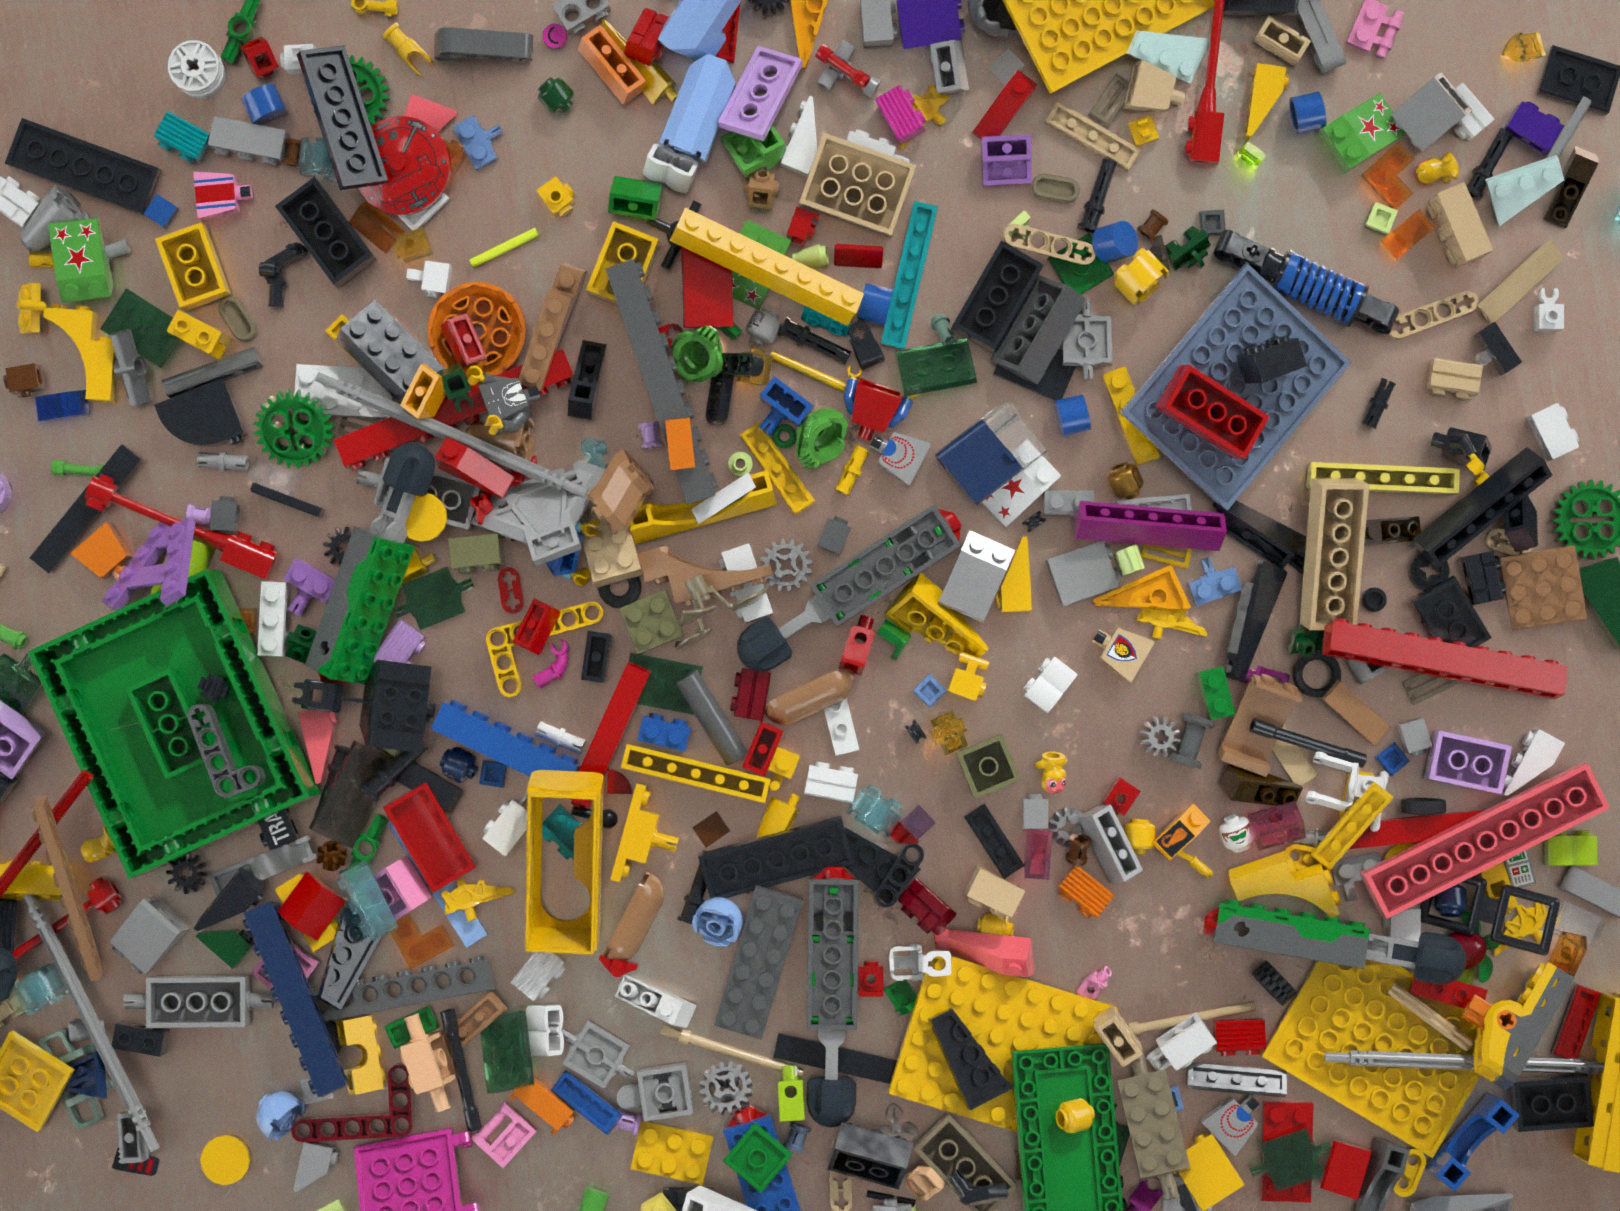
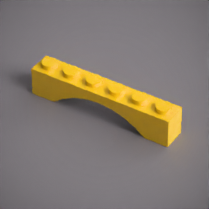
M768 470L751 474L750 476L756 488L698 524L691 509L706 499L688 505L687 502L678 504L648 503L641 505L629 526L635 545L777 505Z

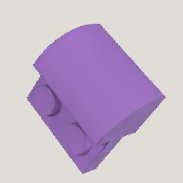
M1031 134L981 137L983 186L1032 183Z

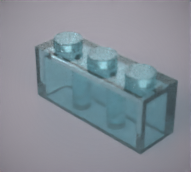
M366 859L339 871L341 878L337 879L341 891L343 893L347 891L351 898L347 903L353 915L358 913L362 920L358 925L364 937L369 935L371 941L399 928Z

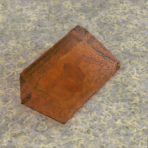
M368 201L359 205L349 221L354 228L385 254L404 233V230Z
M1562 931L1548 962L1574 977L1587 951V936Z

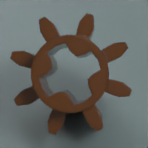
M327 841L323 846H318L316 863H322L324 870L336 871L340 866H345L347 849H341L340 842Z

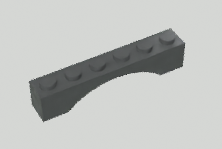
M1375 1139L1355 1211L1384 1210L1391 1191L1404 1174L1410 1153L1409 1149L1392 1142Z

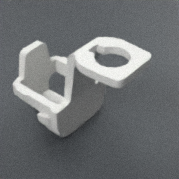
M911 943L910 946L906 947L895 946L890 950L889 971L892 979H896V981H903L904 979L919 981L923 979V973L937 977L950 975L952 972L951 953L949 951H931L927 955H923L921 944ZM893 951H911V955L893 956ZM941 956L945 959L946 966L943 970L937 971L933 967H928V961ZM909 968L912 970L911 975L894 976V969Z

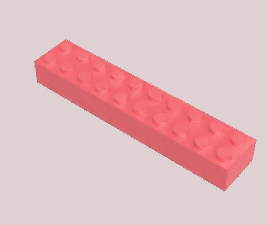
M1579 763L1359 873L1381 917L1388 919L1610 809L1588 763Z

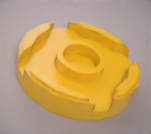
M429 493L423 497H415L406 522L407 536L410 539L425 542L439 537L444 531L448 520L443 502Z
M228 1134L217 1136L209 1141L202 1150L200 1158L201 1168L206 1177L214 1183L221 1185L234 1184L242 1179L249 1169L251 1162L250 1150L245 1142L237 1137Z

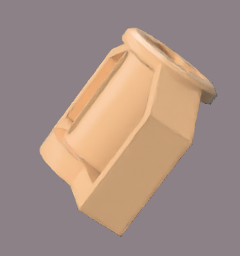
M922 1163L917 1164L905 1176V1186L920 1202L928 1200L946 1185L932 1167L923 1166Z

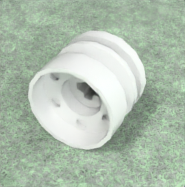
M189 40L180 43L172 50L168 59V72L172 81L186 95L195 99H207L215 96L223 88L226 81L225 64L208 44L197 40ZM191 65H198L199 69L197 71L190 68Z

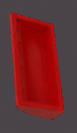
M426 782L382 807L433 893L476 868Z

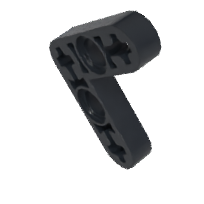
M722 353V371L712 377L706 407V420L708 423L723 425L729 412L734 377H758L764 367L762 356L751 353Z

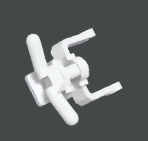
M1316 752L1313 756L1314 763L1350 773L1345 801L1308 791L1305 801L1310 804H1319L1344 812L1349 810L1353 801L1357 800L1373 781L1386 790L1389 773L1381 771L1379 777L1359 775V763H1351L1328 756L1323 752ZM1382 812L1370 824L1371 831L1377 832L1379 830Z

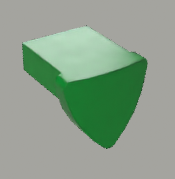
M886 619L876 633L897 646L891 655V658L897 661L904 647L911 639L910 634Z
M907 979L895 981L883 989L896 1008L895 1013L897 1016L913 1011L917 995Z

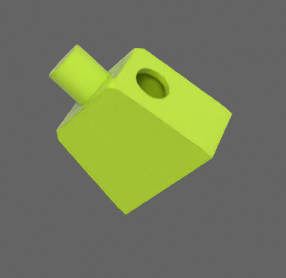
M782 1066L783 1081H778L780 1122L804 1121L803 1080H798L797 1066ZM788 1087L795 1088V1097H787Z

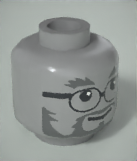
M766 308L754 311L746 326L747 333L751 335L749 340L760 346H763L764 342L768 344L773 343L782 326L781 321L778 320L780 316Z

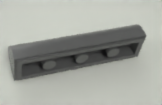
M254 346L163 379L162 385L165 394L169 398H173L221 378L229 380L263 367V364Z
M694 669L675 682L725 764L731 765L743 758L748 751L698 670Z

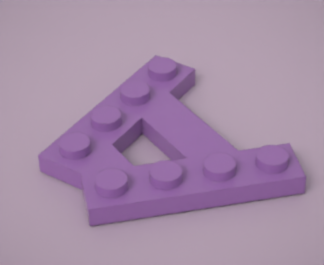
M187 517L180 522L174 523L171 527L161 522L153 527L145 543L136 550L132 561L121 571L119 579L107 590L102 602L116 611L125 606L137 588L161 584L160 601L168 606L186 595L195 521ZM167 548L165 564L154 565Z

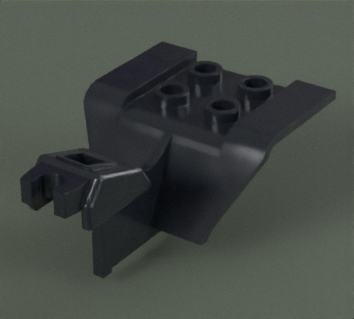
M377 659L367 678L363 699L342 696L343 684L305 679L304 682L294 683V688H300L303 691V695L300 698L292 697V703L301 705L302 709L333 713L340 712L341 700L362 703L359 726L366 746L421 753L426 722H430V718L434 717L436 708L435 703H432L433 698L429 697L432 667ZM314 689L323 690L321 702L312 701Z

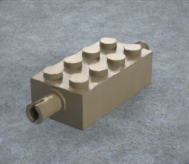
M1142 1050L1143 1055L1138 1058L1139 1061L1137 1062L1136 1059L1131 1062L1134 1075L1130 1078L1118 1080L1117 1083L1142 1181L1154 1178L1160 1179L1164 1201L1171 1200L1169 1189H1171L1173 1199L1180 1197L1174 1175L1191 1170L1166 1069L1156 1072L1148 1071L1144 1050Z

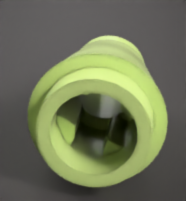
M817 244L793 252L792 259L808 267L823 268L824 265H829L828 248L826 245L821 246Z

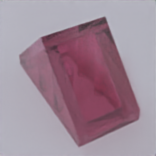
M1027 830L1024 853V879L1049 881L1053 831Z

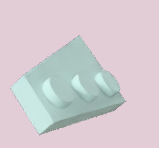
M1136 30L1126 53L1174 75L1185 83L1191 84L1210 39Z
M1557 155L1485 179L1498 226H1501L1564 181Z

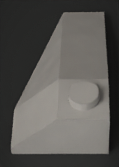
M1511 1193L1433 1196L1411 1203L1410 1211H1511L1514 1197Z

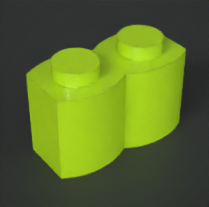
M1565 830L1545 840L1544 865H1598L1597 835H1590V830H1575V835H1566Z

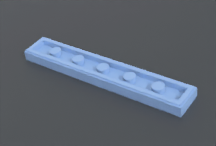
M390 821L389 823H387V825L393 832L394 836L396 837V839L402 846L403 850L411 860L412 864L418 871L419 875L421 876V878L427 885L428 889L430 890L428 884L426 883L421 872L419 871L418 867L416 866L411 855L409 854L408 850L406 849L405 845L403 844L401 838L399 837L398 833L396 832L394 826ZM455 881L434 893L430 890L444 913L445 902L441 897V893L444 890L451 893L457 888ZM461 910L446 915L466 948L488 935L478 917L474 921L467 922L465 912Z

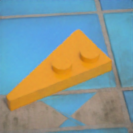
M790 0L798 58H801L803 62L801 69L807 67L828 0Z
M1172 565L1092 600L1095 606L1173 610H1188L1191 608Z

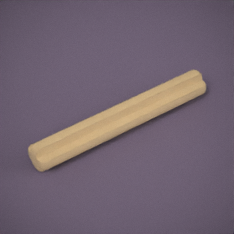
M1394 983L1388 991L1390 996L1463 1050L1467 1051L1470 1049L1474 1042L1470 1037L1400 985Z

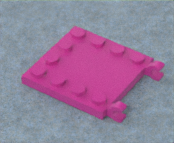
M450 1128L355 1146L354 1156L360 1211H481L478 1203L461 1205L455 1148L472 1147V1139L469 1136V1132L453 1135V1131Z

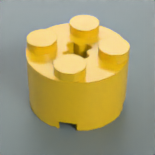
M1141 248L1133 256L1134 261L1128 266L1124 264L1115 272L1114 286L1134 306H1137L1138 301L1140 303L1145 301L1161 286L1159 280L1162 276L1166 279L1170 274V271L1151 251H1146L1144 248Z

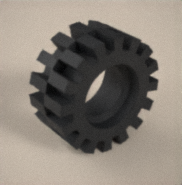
M1267 960L1252 973L1254 978L1282 1006L1297 993L1291 984Z

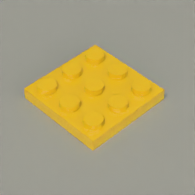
M11 1031L0 1048V1109L36 1132L41 1131L75 1069L15 1031Z

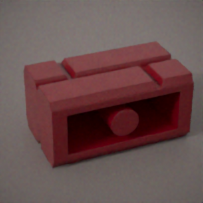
M742 668L741 673L736 672L734 687H738L737 697L732 696L730 711H734V717L763 721L771 678L770 672H756L746 668Z
M918 878L914 879L908 886V889L898 898V901L903 905L900 910L910 919L914 916L920 921L917 925L927 934L932 931L934 934L940 935L957 914Z

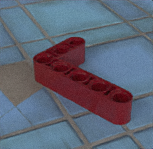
M399 1062L388 1071L389 1112L303 1117L293 1124L291 1128L292 1137L298 1142H318L406 1136L415 1127L414 1089L411 1088L408 1081L409 1073L407 1067L402 1062ZM395 1069H403L406 1072V1079L403 1081L396 1079L394 1075ZM396 1094H405L408 1100L407 1104L399 1105L395 1099ZM398 1118H404L408 1121L409 1128L407 1130L398 1128ZM373 1120H381L384 1124V1130L380 1132L374 1130L372 1126ZM349 1121L358 1123L359 1131L357 1133L349 1131ZM325 1122L333 1124L335 1128L333 1134L325 1133L323 1130ZM302 1123L308 1125L310 1133L307 1136L299 1132L298 1128Z

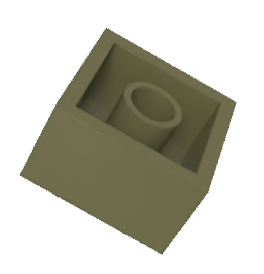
M498 533L448 539L451 568L458 570V573L472 574L475 573L476 568H482V571L485 572L499 571V566H505L503 538Z
M666 590L619 608L639 655L685 636L681 626H678L679 621Z
M1002 734L955 753L974 799L1021 780Z

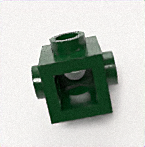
M298 624L294 632L290 631L284 643V645L288 646L286 657L305 664L317 631Z

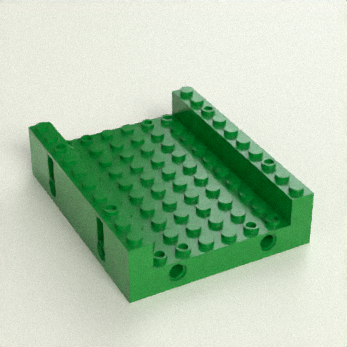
M205 569L188 577L186 595L168 606L160 601V590L27 651L80 771L82 772L84 769L94 775L91 782L87 784V787L128 879L146 875L165 866L166 863L291 806L301 804L321 795L260 656L257 655L256 646L222 570ZM209 673L226 678L227 682L225 685L231 687L227 699L221 697L218 703L201 697L203 690L198 689L201 677L207 679ZM208 704L213 707L236 768L240 769L252 765L261 767L265 772V781L262 785L239 795L226 798L220 797L215 792L188 721L187 714L192 706ZM201 711L197 718L203 719L206 716L205 711ZM208 724L206 726L201 727V730L204 728H211V725ZM211 732L207 733L205 738L210 746L215 743V736ZM219 755L214 760V764L218 769H222L224 766V759ZM249 770L246 778L249 783L253 784L257 776L253 770ZM226 779L223 783V788L228 793L233 790V783L231 780Z

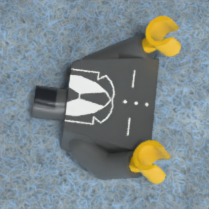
M471 366L466 372L467 375H471L468 379L470 385H476L479 381L480 385L478 387L489 415L484 425L491 426L489 429L491 435L496 434L497 436L503 432H517L531 418L528 404L541 400L537 386L522 390L518 378L511 379L483 373L478 366Z

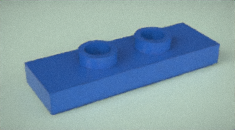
M567 1070L564 1071L551 1089L552 1092L606 1135L610 1134L623 1116V1114Z

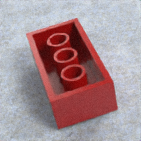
M1189 364L1178 366L1155 406L1156 409L1234 459H1246L1270 417Z

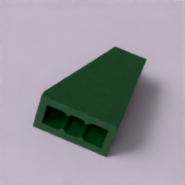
M1618 557L1581 567L1579 570L1586 607L1614 648L1620 649V562Z

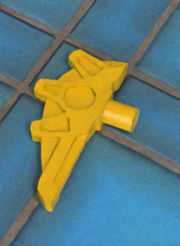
M929 85L928 93L920 97L915 94L912 95L915 100L913 108L915 111L920 109L927 121L926 123L933 120L942 127L947 119L939 113V109L941 106H944L950 97L937 93L935 86ZM911 140L902 145L899 144L900 150L903 151Z
M1142 608L1136 619L1138 622L1150 623L1154 626L1151 637L1153 639L1161 640L1163 629L1166 628L1207 637L1205 628L1198 626L1185 615L1186 610Z
M464 879L457 880V888L451 893L444 890L441 893V897L445 902V915L461 910L465 912L467 922H471L477 919L474 910L476 905L515 894V891L510 887L500 888L485 885L483 880H479L477 884L466 885Z
M1536 902L1535 907L1525 908L1521 904L1515 908L1517 915L1512 921L1507 920L1504 923L1506 930L1503 935L1521 939L1532 934L1537 943L1540 944L1543 934L1540 928L1546 922L1548 911L1545 909L1544 904ZM1501 944L1496 949H1493L1492 955L1497 956L1510 946Z

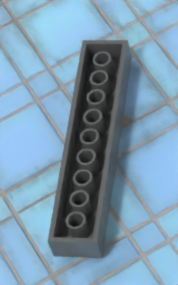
M631 259L606 268V272L668 448L665 420L688 417L692 419L694 415L689 402L684 404L682 395H685L686 392L681 379L676 380L673 373L678 371L673 356L668 357L665 350L669 348V343L665 332L661 334L657 325L661 324L657 309H651L649 301H652L653 297L649 286H643L641 277H644L645 274L640 262L635 263V260ZM692 424L691 433L695 468L676 469L687 505L714 496V489L718 488L714 473H708L706 468L707 465H710L706 450H700L698 442L702 441L698 427H692Z

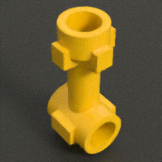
M351 0V7L355 9L357 15H363L370 10L385 12L386 17H392V15H397L398 1Z

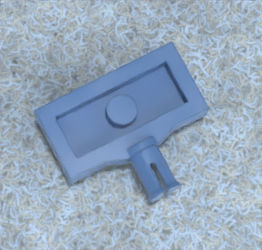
M472 115L452 127L476 170L498 159L492 148L491 139L503 133L499 124L485 131L480 126L476 117Z
M1210 557L1200 560L1205 574L1199 579L1187 583L1195 606L1242 590L1235 567L1233 566L1225 570H1214Z

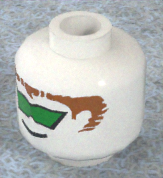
M1232 814L1225 817L1224 822L1219 826V834L1223 845L1228 850L1238 853L1251 847V843L1254 841V833L1247 818Z

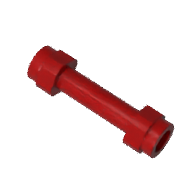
M824 44L817 50L816 58L825 64H831L853 79L852 82L861 89H864L870 82L871 77L862 70L857 71L834 55L833 50Z

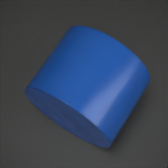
M273 83L254 88L241 98L252 124L263 125L281 117L287 111Z
M1319 91L1290 97V114L1297 134L1322 129L1326 126V111Z
M1119 221L1099 227L1093 234V249L1097 257L1105 263L1131 257L1138 248L1136 231L1127 221Z
M866 283L857 319L885 325L893 289Z
M1083 394L1054 402L1059 428L1063 437L1091 430L1090 417Z

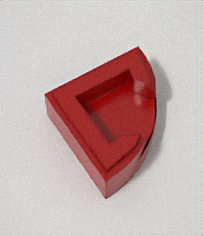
M608 769L607 794H632V787L628 779L622 773Z

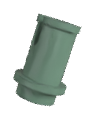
M944 314L935 315L931 320L932 329L937 331L942 345L945 346L946 343L947 346L953 344L957 337L949 325V317Z

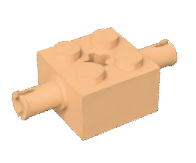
M417 1013L404 1018L411 1040L400 1047V1058L407 1067L409 1073L408 1081L411 1088L414 1089L416 1095L426 1091L430 1092L435 1112L437 1113L451 1108L444 1086L456 1079L452 1057L446 1044L447 1040L443 1036V1030L429 1035L425 1034L420 1015Z

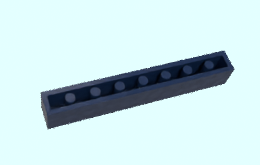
M270 901L244 912L246 919L243 920V924L248 934L252 933L255 942L252 943L256 955L262 957L264 965L261 967L266 979H271L273 998L276 1002H280L283 1010L280 1011V1015L284 1024H289L292 1034L289 1037L294 1048H299L301 1057H299L300 1065L304 1071H308L311 1078L308 1081L309 1087L313 1094L317 1093L318 1097H324L350 1084L284 921L277 912L279 910L277 904Z

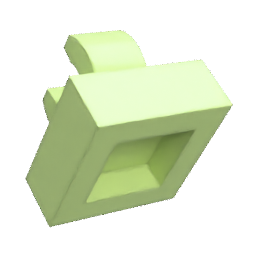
M1023 211L1010 224L1029 227L1027 223L1031 217ZM1016 228L1008 232L1011 238L1016 234ZM1026 231V235L1020 236L1025 240L1029 231Z

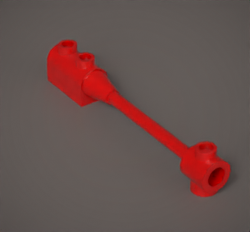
M1215 0L1205 87L1203 88L1194 116H1189L1188 131H1192V140H1186L1185 155L1190 156L1189 161L1218 165L1220 159L1225 113L1216 112L1215 81L1225 0Z
M100 474L99 478L93 476L84 496V499H87L85 505L104 512L105 507L109 508L113 502L168 526L182 521L117 494L118 486L113 484L115 479L104 474ZM196 526L194 529L195 537L202 539L204 543L223 552L219 561L268 580L278 552L273 551L274 545L262 540L260 545L251 542L252 536L240 531L235 535L203 530Z
M101 876L89 884L91 890L87 892L89 900L83 903L85 913L96 908L100 912L104 911L107 915L123 904L120 900L122 894L110 878L104 880ZM69 914L52 924L55 933L68 926ZM37 934L10 952L14 955L15 961L43 943L40 934Z

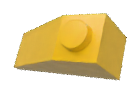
M1257 63L1254 67L1244 140L1249 141L1283 92V89L1287 90L1289 75H1285L1286 67Z
M1028 536L1020 539L1000 586V593H996V608H1001V613L1032 610Z

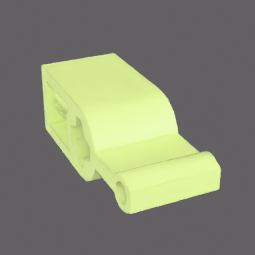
M1137 545L1113 553L1121 577L1145 568Z

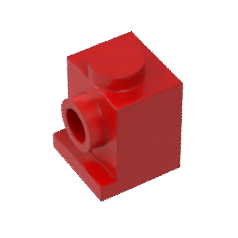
M263 37L240 46L254 76H260V78L267 77L274 73V69L279 67L267 40ZM261 54L262 59L256 62L255 57Z
M796 206L787 232V238L791 239L792 244L804 247L807 238L812 239L816 229L813 221L818 223L820 214Z
M864 961V965H858L859 997H883V965H878V961ZM871 974L876 977V981L872 984L866 981L867 976Z

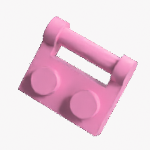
M503 1101L499 1106L500 1110L479 1133L476 1132L471 1137L502 1168L509 1163L537 1131L506 1101ZM508 1115L513 1121L490 1145L486 1139Z

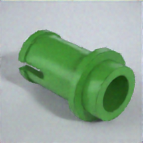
M0 624V640L12 645L14 650L23 649L28 639L24 632H16Z

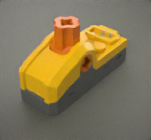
M1549 962L1546 965L1540 963L1530 975L1523 988L1524 992L1519 995L1516 1002L1502 1000L1492 1005L1475 994L1462 1015V1018L1477 1026L1474 1046V1072L1506 1091L1515 1084L1571 986L1574 977Z

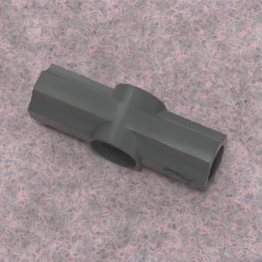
M124 329L109 334L116 356L113 367L114 373L118 379L123 380L129 404L136 406L151 401L144 377L147 372V363L143 356L138 355L132 331Z

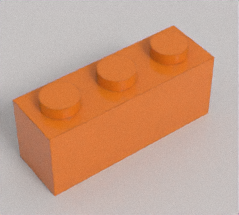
M601 25L581 38L578 51L622 105H625L642 93L646 83L645 78Z

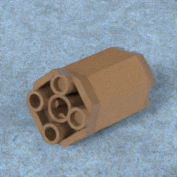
M621 449L613 456L598 484L587 494V497L594 505L593 510L601 520L605 517L608 521V527L615 535L630 526L646 496L655 490L647 474L644 475L641 471L642 467L624 449Z

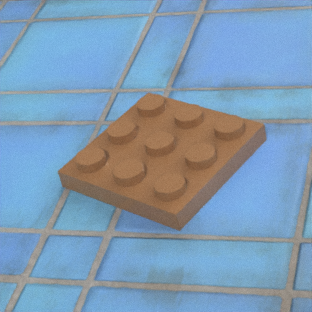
M1575 545L1500 557L1512 630L1588 618Z

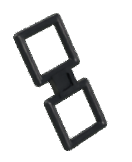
M1477 876L1461 882L1476 886L1467 924L1430 915L1433 896L1421 902L1422 923L1469 936L1476 933L1478 921L1493 924L1490 935L1492 942L1542 956L1549 953L1560 907V900L1556 897L1507 884L1502 886L1499 899L1485 896L1487 881ZM1510 896L1549 906L1540 944L1501 934Z

